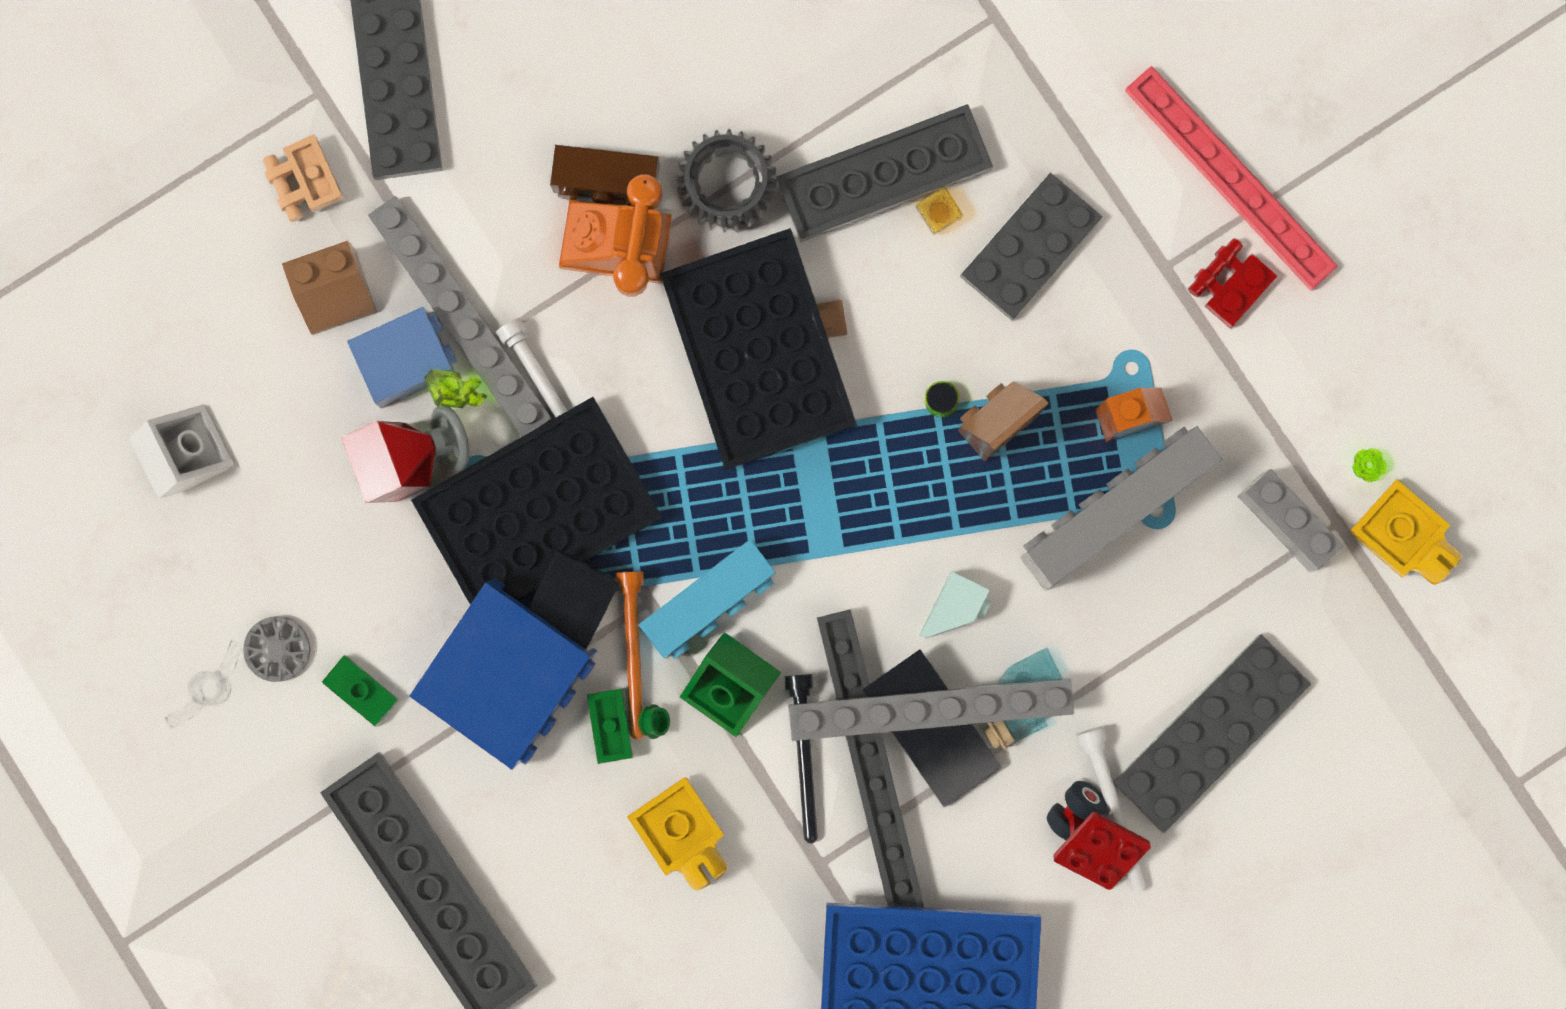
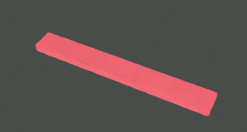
M1152 66L1125 89V92L1310 291L1338 267Z

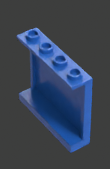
M493 578L485 582L409 697L513 770L521 762L526 765L538 749L533 745L540 734L546 737L557 721L553 715L559 706L565 709L576 694L572 687L578 678L584 681L596 665L591 659L597 650L594 648L590 651L584 649L504 592L503 589L506 585Z

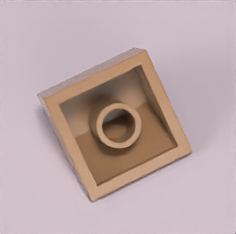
M348 240L282 263L294 300L311 335L377 313L356 249Z

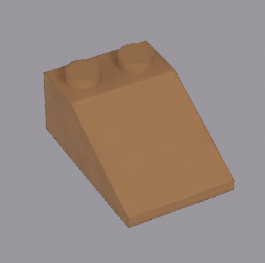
M1014 381L1007 387L1000 383L986 396L989 402L979 410L975 405L960 418L964 424L960 426L958 431L984 461H987L1036 419L1048 402L1040 395Z

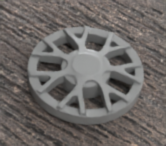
M268 617L257 622L247 633L243 645L244 659L249 669L259 678L271 682L286 681L298 675L307 664L310 655L309 639L304 629L297 622L286 617ZM276 622H282L279 628ZM268 623H272L275 630V635L270 637L266 636L262 627ZM285 624L294 628L288 639L280 635ZM298 632L301 637L295 638V634ZM253 636L264 640L262 649L250 647ZM302 640L304 650L301 652H291L290 642ZM250 650H253L254 654L250 655ZM262 653L266 661L257 668L252 658ZM303 654L302 659L297 658V655ZM289 656L299 663L293 671L284 664V661ZM270 663H279L278 677L268 675ZM262 668H265V673L261 672L260 670ZM283 670H285L288 674L283 676Z

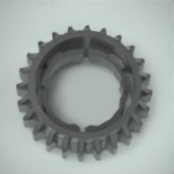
M728 129L726 134L720 135L718 130H715L714 136L710 138L703 134V141L700 144L693 141L692 146L694 150L692 152L684 151V157L687 161L678 163L682 173L676 174L677 182L682 184L677 187L678 195H685L681 199L683 207L690 206L688 210L689 216L692 217L698 214V223L700 225L707 221L709 222L710 230H713L718 225L722 227L723 232H726L727 227L731 226L737 232L739 231V225L743 223L749 228L751 227L750 220L753 217L760 221V210L769 211V203L766 200L775 199V192L771 189L777 187V180L771 178L776 175V167L769 166L772 163L771 155H763L765 146L760 145L756 147L755 137L747 140L744 138L743 131L736 136L732 135L731 129ZM712 154L715 157H721L724 154L738 156L747 162L748 167L753 168L755 187L749 198L742 201V208H739L738 205H732L729 208L716 206L707 201L706 196L701 193V187L698 183L699 174L703 166L711 162ZM757 167L761 173L762 182H759V174ZM692 179L694 180L697 196L692 189Z

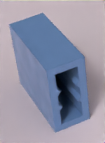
M420 307L347 341L373 401L380 408L456 374L452 366L457 363L455 354L449 344L443 346L438 335L443 332L440 321L435 313L429 315L424 307Z

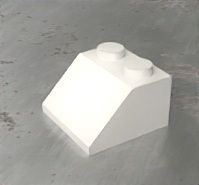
M204 404L146 420L128 437L158 499L187 491L234 466Z

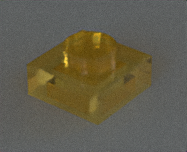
M946 186L916 204V209L933 236L964 216Z

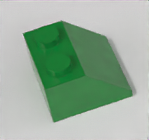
M724 632L707 653L681 693L680 698L737 737L782 672Z

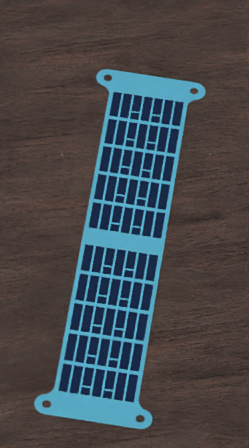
M1125 350L1115 358L1110 374L1102 380L1032 391L1043 397L1048 402L1047 406L1036 419L987 461H984L959 433L958 429L964 424L960 418L975 405L980 410L989 402L988 398L957 403L952 410L945 413H939L931 408L858 419L856 420V427L727 471L724 469L716 442L629 456V460L663 518L584 563L615 578L616 573L643 571L644 585L641 587L700 578L748 540L753 542L769 565L774 566L1057 520L1071 510L1077 515L1082 511L1079 506L1081 502L1099 489L1104 494L1107 493L1110 489L1106 484L1127 468L1134 473L1138 470L1134 463L1156 447L1160 452L1165 450L1162 444L1164 440L1161 425L1106 443L1095 411L1107 398L1137 388H1154L1149 360L1140 351ZM1128 362H1135L1138 365V372L1136 374L1129 375L1125 372V365ZM474 455L469 457L466 468L484 459L486 456ZM1174 497L1162 505L1164 512L1160 517H1154L1149 514L1141 520L1142 523L1152 529H1163L1170 525L1176 514ZM534 591L519 599L518 602L526 607Z

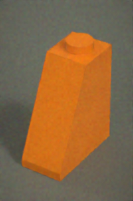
M1137 388L1107 398L1095 410L1106 443L1173 421L1162 388Z

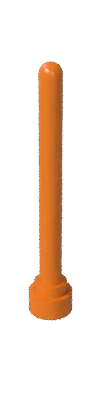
M644 572L616 573V578L620 580L618 586L620 587V594L624 593L630 735L633 739L639 740L644 735L638 725V718L643 709L638 593H641V586L644 585Z

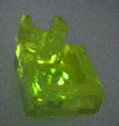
M431 369L424 377L436 406L464 408L469 404L478 407L487 398L486 394L475 391L481 384V381L477 378L472 377L467 381H463L459 372Z

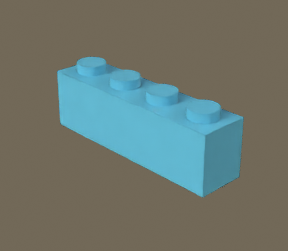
M748 540L642 621L639 627L663 658L671 655L675 660L691 648L687 641L697 634L704 638L719 626L715 621L725 612L731 617L747 605L743 600L753 591L760 595L772 586L774 582L771 577L776 572L753 542Z

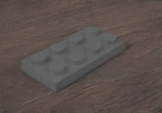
M1050 172L962 272L960 277L1013 321L1103 216Z

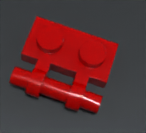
M1235 238L1215 252L1216 258L1206 269L1202 268L1194 276L1195 281L1188 288V291L1197 298L1207 290L1213 297L1204 307L1229 329L1235 325L1277 278V275L1253 254L1243 263L1239 261L1236 255L1243 248V245ZM1226 267L1233 275L1222 286L1215 278Z

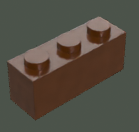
M555 144L550 186L553 193H558L559 198L566 200H578V196L592 197V201L596 203L612 204L613 200L626 201V205L632 206L627 196L629 182L634 177L642 174L651 175L658 180L660 162L658 156Z

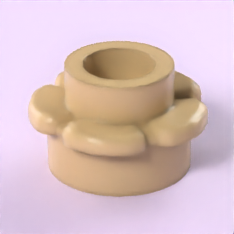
M1004 721L988 722L990 727L984 730L994 748L996 749L1001 745L1004 750H1007V745L1014 742L1015 739Z

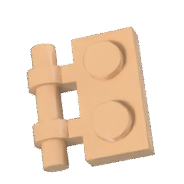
M314 134L284 147L283 150L288 159L284 163L279 164L276 155H269L263 159L267 169L265 175L268 182L274 184L279 196L277 202L281 211H286L290 222L298 221L303 217L298 206L305 201L310 210L315 212L344 199L319 141ZM292 174L295 175L300 189L293 192L286 180Z

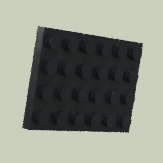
M791 228L660 273L726 471L857 426Z
M594 397L587 399L411 499L470 605L485 582L493 578L506 585L503 591L518 601L535 591L557 549L582 562H586L663 518Z

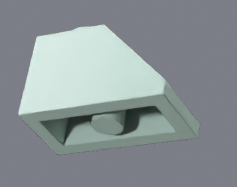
M951 571L919 636L928 638L970 624L975 621L976 617L983 619L992 601L986 598L990 590Z

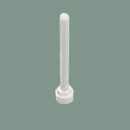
M520 318L514 319L499 328L496 333L503 344H507L509 348H514L556 418L565 413L567 409L525 341L527 339L525 326Z
M1097 727L1076 734L1080 748H1084L1086 754H1090L1103 798L1107 804L1110 820L1128 829L1103 751L1106 748L1105 741H1107L1104 727ZM1137 862L1127 874L1133 891L1142 893L1146 888L1139 862Z

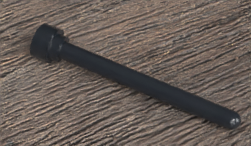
M812 674L784 676L785 690H789V697H793V704L807 703V696H810V689L813 688ZM810 739L798 740L796 744L803 835L807 843L813 844L817 841L818 834Z

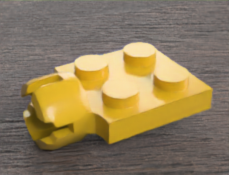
M1398 479L1387 488L1349 530L1351 535L1401 578L1405 577L1409 571H1415L1428 582L1436 585L1451 573L1450 570L1453 567L1456 568L1462 558L1461 553L1445 539L1444 534L1450 527V524Z
M686 777L627 816L665 876L674 871H679L683 874L690 887L698 891L711 884L701 866L705 865L714 879H719L727 871V864L716 846L718 841L725 837V835Z

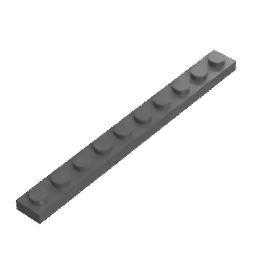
M851 609L817 617L836 699L867 697L862 689L869 685ZM872 733L846 736L887 905L925 908L882 734Z

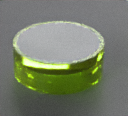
M935 382L926 390L925 407L933 416L940 418L948 417L958 408L959 392L949 382Z

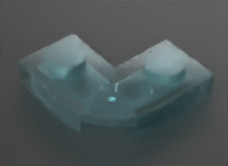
M1044 648L1008 667L1002 674L998 685L1063 678L1048 648ZM1044 717L1005 721L1015 742L1048 726Z

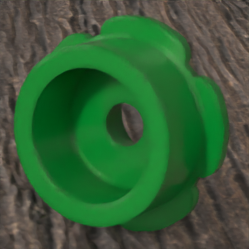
M655 704L650 705V707H644L638 718V725L642 734L650 739H656L666 734L670 727V716L667 710Z

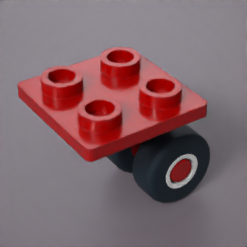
M1076 781L1065 792L1066 808L1059 803H1055L1046 817L1053 832L1066 840L1054 853V862L1107 890H1111L1150 850L1151 844L1149 840L1102 816L1107 809V804L1101 792L1090 783Z

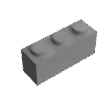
M1272 469L1260 474L1237 496L1309 572L1319 570L1344 546Z

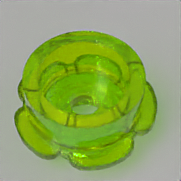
M1374 448L1358 451L1354 456L1352 465L1354 474L1365 482L1377 481L1379 476L1383 475L1387 469V463L1382 458L1383 454ZM1367 462L1373 464L1372 468L1367 467Z

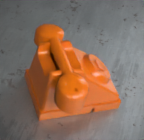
M648 174L638 175L629 182L627 196L632 206L569 200L559 261L560 269L611 276L617 290L628 297H636L642 294L647 288L648 282L662 284L660 273L664 271L672 215L655 210L663 198L662 188L659 181Z

